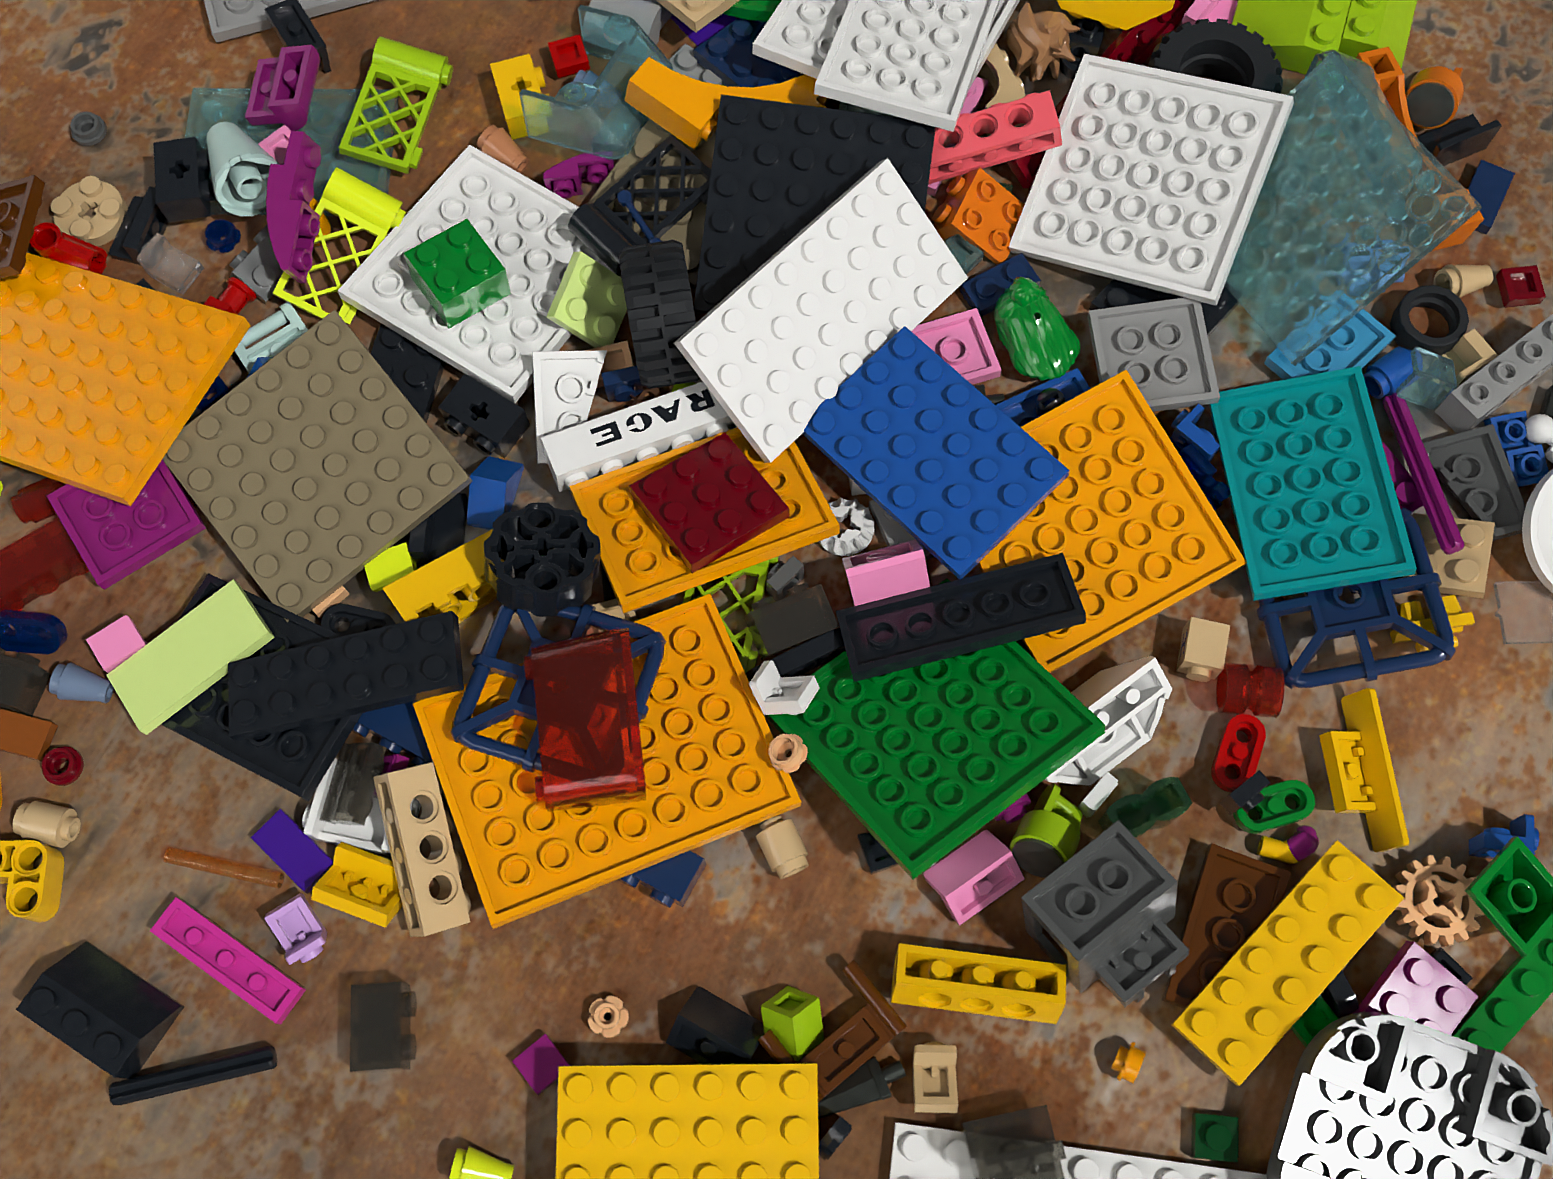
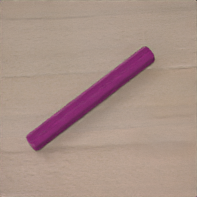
M1395 392L1392 396H1386L1382 402L1440 548L1446 555L1461 551L1465 544L1406 400L1399 392Z

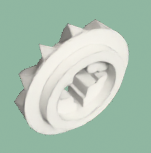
M842 497L837 501L828 503L838 522H842L844 518L850 515V526L855 529H847L840 538H838L839 534L818 541L820 545L828 552L839 556H850L864 550L871 542L874 534V520L869 508L859 504L857 499L844 500Z

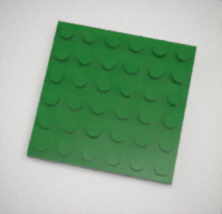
M946 578L944 581H942V582L939 583V584H943V583H947V582H951V581H950L948 578ZM1016 641L856 682L853 680L847 653L844 651L811 675H814L820 689L804 713L797 715H766L767 719L781 734H795L802 738V743L808 749L805 761L912 880L1105 733V724Z

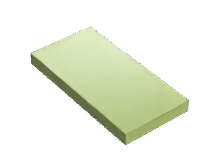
M233 579L106 676L139 731L148 735L228 674V663L249 658L275 637L240 584Z

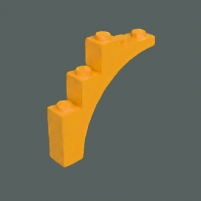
M648 57L629 79L624 101L695 149L702 139L708 141L717 129L721 94L827 108L825 106L830 98L815 95L814 89L817 79L805 74L778 84L759 87H729L696 80L675 72Z

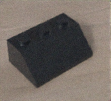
M86 941L45 970L16 1010L114 1078L130 1079L137 1076L185 1006Z

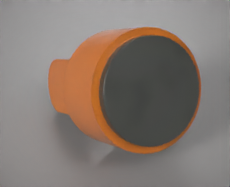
M1433 66L1423 69L1414 76L1406 92L1408 112L1414 125L1433 129L1441 127L1453 119L1464 93V86L1461 80L1463 68L1455 67L1453 71L1446 67Z

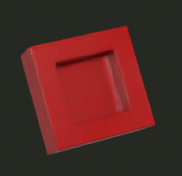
M580 34L548 42L549 52L558 78L576 74L580 70H591Z

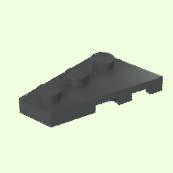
M1493 424L1423 443L1435 474L1473 520L1495 523L1492 541L1522 533V522L1526 506Z

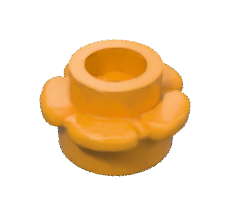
M1132 1041L1129 1049L1122 1045L1118 1049L1111 1069L1118 1072V1081L1124 1079L1134 1084L1146 1055L1145 1051L1135 1047L1136 1042Z

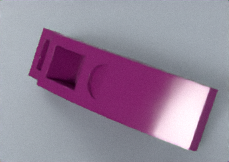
M291 131L284 165L270 164L266 195L267 223L273 251L281 270L298 283L306 284L307 274L313 263L312 251L315 237L320 230V215L309 207V203L314 196L313 184L316 170L321 162V147L304 131Z

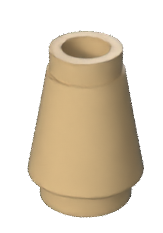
M1448 264L1436 272L1433 283L1436 286L1449 289L1458 297H1463L1485 286H1489L1493 281V271L1488 265Z

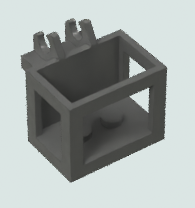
M1119 820L1021 897L1026 932L1054 963L1066 965V977L1080 993L1100 979L1120 1003L1127 1007L1133 1001L1136 1003L1140 1002L1144 998V989L1163 973L1170 977L1176 972V965L1189 956V949L1166 925L1175 917L1178 882ZM1043 928L1066 952L1068 961L1042 933Z

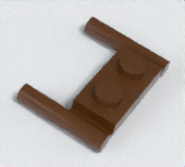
M855 960L850 962L841 971L868 1004L798 1063L771 1029L758 1039L759 1043L776 1064H817L818 1103L907 1027Z

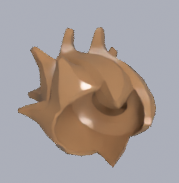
M1026 2L1019 12L1017 20L1014 19L1009 24L1006 35L1007 44L1017 59L1015 75L1019 76L1030 66V81H1039L1049 65L1053 78L1058 79L1060 58L1072 62L1076 60L1070 51L1069 33L1080 30V27L1072 25L1069 18L1061 12L1043 11L1033 14L1030 4Z

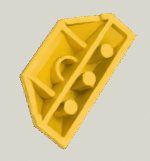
M1057 0L1061 9L1068 11L1073 17H1087L1099 21L1103 26L1110 29L1121 28L1128 30L1172 10L1175 0Z

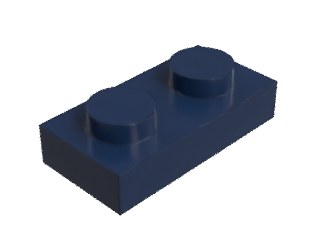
M1023 253L964 282L961 284L960 292L971 309L977 308L980 317L995 310L999 297L1010 287L1015 278L1027 277L1039 286L1041 279Z

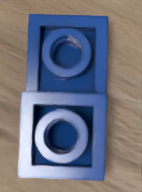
M1526 411L1483 420L1485 426L1494 425L1518 487L1537 484L1549 472L1542 444L1534 445V443L1526 438L1525 422L1528 419Z

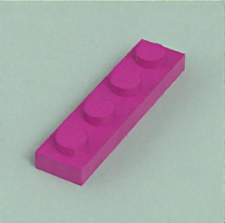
M178 897L174 898L150 930L151 933L276 1024H282L307 990Z

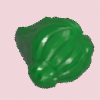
M1027 277L1015 278L1010 287L999 297L994 310L998 338L1007 348L1012 364L1020 374L1030 378H1038L1041 381L1060 378L1075 363L1080 353L1079 339L1068 327L1057 307L1050 301L1049 296L1046 295V290L1043 287H1039L1036 282Z

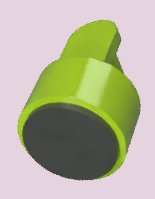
M1051 783L1043 791L1033 811L1023 816L1010 844V850L1017 864L1028 873L1042 878L1048 877L1073 857L1080 841L1082 811L1059 794L1061 788L1055 783Z

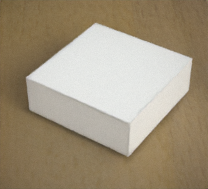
M1108 771L1078 806L1082 811V815L1086 818L1088 816L1091 817L1118 785L1117 782L1119 780Z

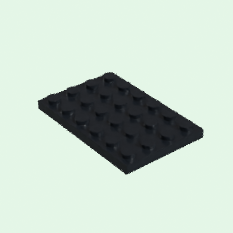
M208 573L178 620L228 582ZM244 590L275 637L249 658L342 637L331 630ZM226 674L161 725L309 802L362 713L242 741H235L229 737L228 674Z

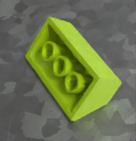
M1351 0L1338 54L1332 64L1349 68L1358 53L1389 46L1402 69L1417 0Z

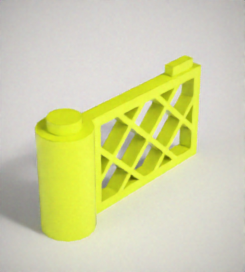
M336 167L323 191L315 212L320 215V218L324 210L338 216L343 230L324 236L321 229L319 230V237L315 238L314 244L321 242L327 262L313 265L308 271L307 282L311 290L310 294L295 297L283 291L289 279L292 278L283 272L273 291V295L323 319L329 313L322 310L318 297L336 292L343 285H340L334 265L354 260L358 268L361 265L358 258L368 257L386 238L391 228L399 227L406 215V211L401 209L403 202ZM345 221L355 225V227L347 228ZM364 230L377 237L371 249L356 253L350 234ZM346 236L352 254L332 260L325 241ZM330 267L336 286L316 292L309 272ZM313 298L316 307L305 301ZM341 299L343 306L339 315L350 325L358 309Z

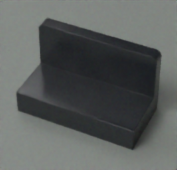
M285 0L264 8L269 23L284 47L313 45L319 53L321 69L324 73L331 72L326 44L298 0Z
M1471 114L1417 136L1431 163L1438 169L1485 150L1502 125L1498 120L1481 126L1474 114Z
M149 186L144 198L133 197L109 250V255L113 259L146 267L150 266L169 223L156 204L155 187Z
M465 493L455 495L410 531L408 552L416 564L426 565L464 544L468 497Z
M697 987L678 1013L666 1043L703 1065L749 1064L760 1044L758 1039L765 1033L763 1022L704 988Z

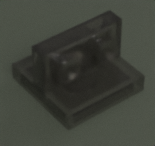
M1047 1105L962 1123L974 1179H1065L1060 1160L1066 1159L1062 1140H1055Z

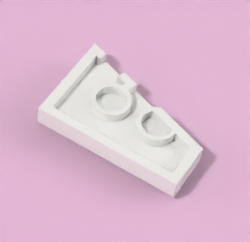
M607 350L532 352L537 464H548L544 456L541 437L587 422Z

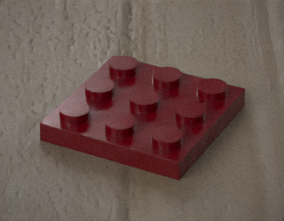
M726 432L629 485L632 497L692 573L790 517L789 507Z

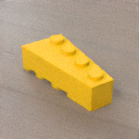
M493 529L382 588L405 622L453 611L458 616L460 624L496 599L495 589L485 581L484 541L490 537Z

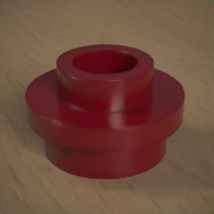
M66 746L49 751L42 761V772L45 779L57 786H66L75 782L80 777L84 768L81 754L77 750ZM69 761L68 768L65 772L61 773V765Z

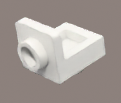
M772 660L764 661L749 683L752 694L764 715H797L804 713L820 689L814 675L781 677Z

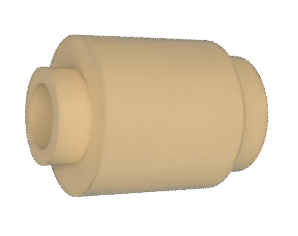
M33 801L30 804L23 803L17 809L13 818V831L15 834H19L23 840H35L59 848H63L69 842L74 841L79 834L81 826L80 819L77 818V813L74 809L39 801Z
M780 815L760 825L762 831L756 835V839L771 871H776L780 879L792 876L809 866L805 858L808 852L792 819L783 820Z

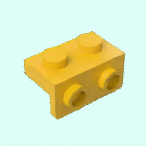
M340 842L335 848L333 865L312 889L311 900L385 928L403 906L393 862Z

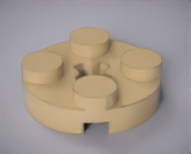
M95 176L83 178L81 182L67 188L51 203L55 225L62 232L95 246L104 245L115 239L125 216V211L127 212L128 210L127 204L118 190L111 184L100 181ZM95 208L96 215L94 217L84 216L88 210Z

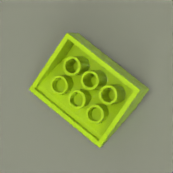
M1238 0L1231 24L1237 25V23H1241L1247 26L1246 30L1253 34L1256 31L1264 38L1263 44H1270L1276 53L1274 59L1279 60L1281 68L1323 79L1338 54L1351 0Z

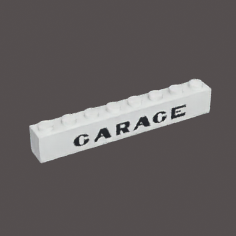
M700 382L541 437L544 456L557 488L561 492L567 489L570 490V486L734 429L737 426L704 382Z

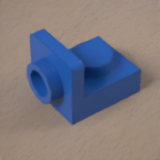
M1197 404L1191 412L1184 409L1171 424L1174 431L1170 440L1180 453L1203 470L1212 461L1221 445L1215 441V438L1209 431L1204 428H1198L1195 425L1205 409L1202 405Z
M1524 814L1510 821L1509 830L1504 828L1484 829L1483 833L1469 839V856L1493 859L1506 843L1515 836H1518L1535 855L1539 845V831L1534 827V816Z

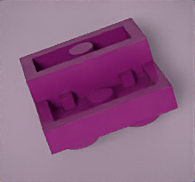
M313 45L282 47L279 57L258 60L245 118L252 126L283 123L291 131H295L306 125L320 66V56Z

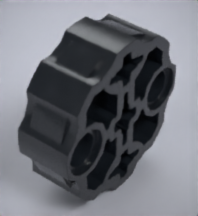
M541 502L529 503L523 509L515 512H505L493 522V531L490 537L484 541L485 581L493 586L496 591V599L511 610L521 609L529 611L536 617L556 616L561 610L568 607H579L591 596L592 585L595 579L599 577L601 554L599 536L591 532L587 526V519L573 509L563 510L555 508L549 503Z

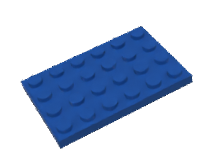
M906 326L897 332L840 385L837 394L833 398L825 399L818 406L802 433L958 579H962L1069 476V469Z

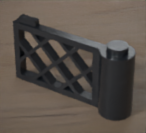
M671 134L594 203H586L580 206L571 216L568 229L618 276H622L619 252L625 247L648 244L649 240L646 236L641 238L634 231L635 219L630 212H613L608 205L617 198L618 193L622 190H627L631 193L634 206L635 198H655L654 211L639 212L643 220H654V227L651 232L655 237L661 238L700 202L704 205L707 204L711 169ZM673 149L681 156V166H661V159L670 150ZM701 174L707 179L699 188H685L686 175ZM642 175H655V189H635L636 180ZM661 175H681L680 188L660 189ZM660 197H680V205L674 211H660Z

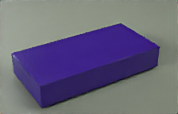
M279 809L251 837L307 894L333 865L334 860L312 838L305 835L304 830L282 809Z

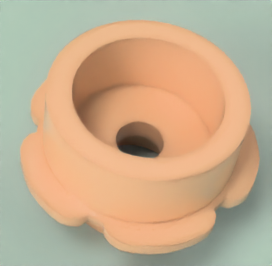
M781 734L773 739L769 746V757L775 769H782L785 773H792L800 768L801 763L806 760L808 754L807 746L802 743V738L795 734ZM792 751V755L787 757V753Z
M607 996L606 999L598 998L589 1008L591 1015L588 1018V1024L590 1029L596 1034L601 1033L605 1038L617 1036L628 1023V1010L623 1007V1001L616 996ZM607 1012L612 1015V1018L608 1021L604 1019V1015Z

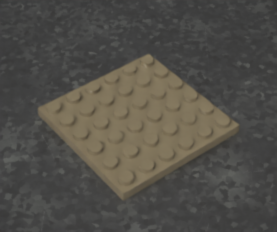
M335 310L186 425L163 457L166 465L270 601L301 617H304L363 570L367 563L393 546L473 482Z

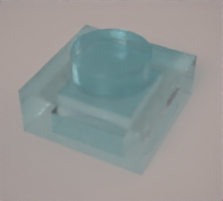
M959 234L951 236L945 242L965 274H968L982 261L984 252L967 242Z

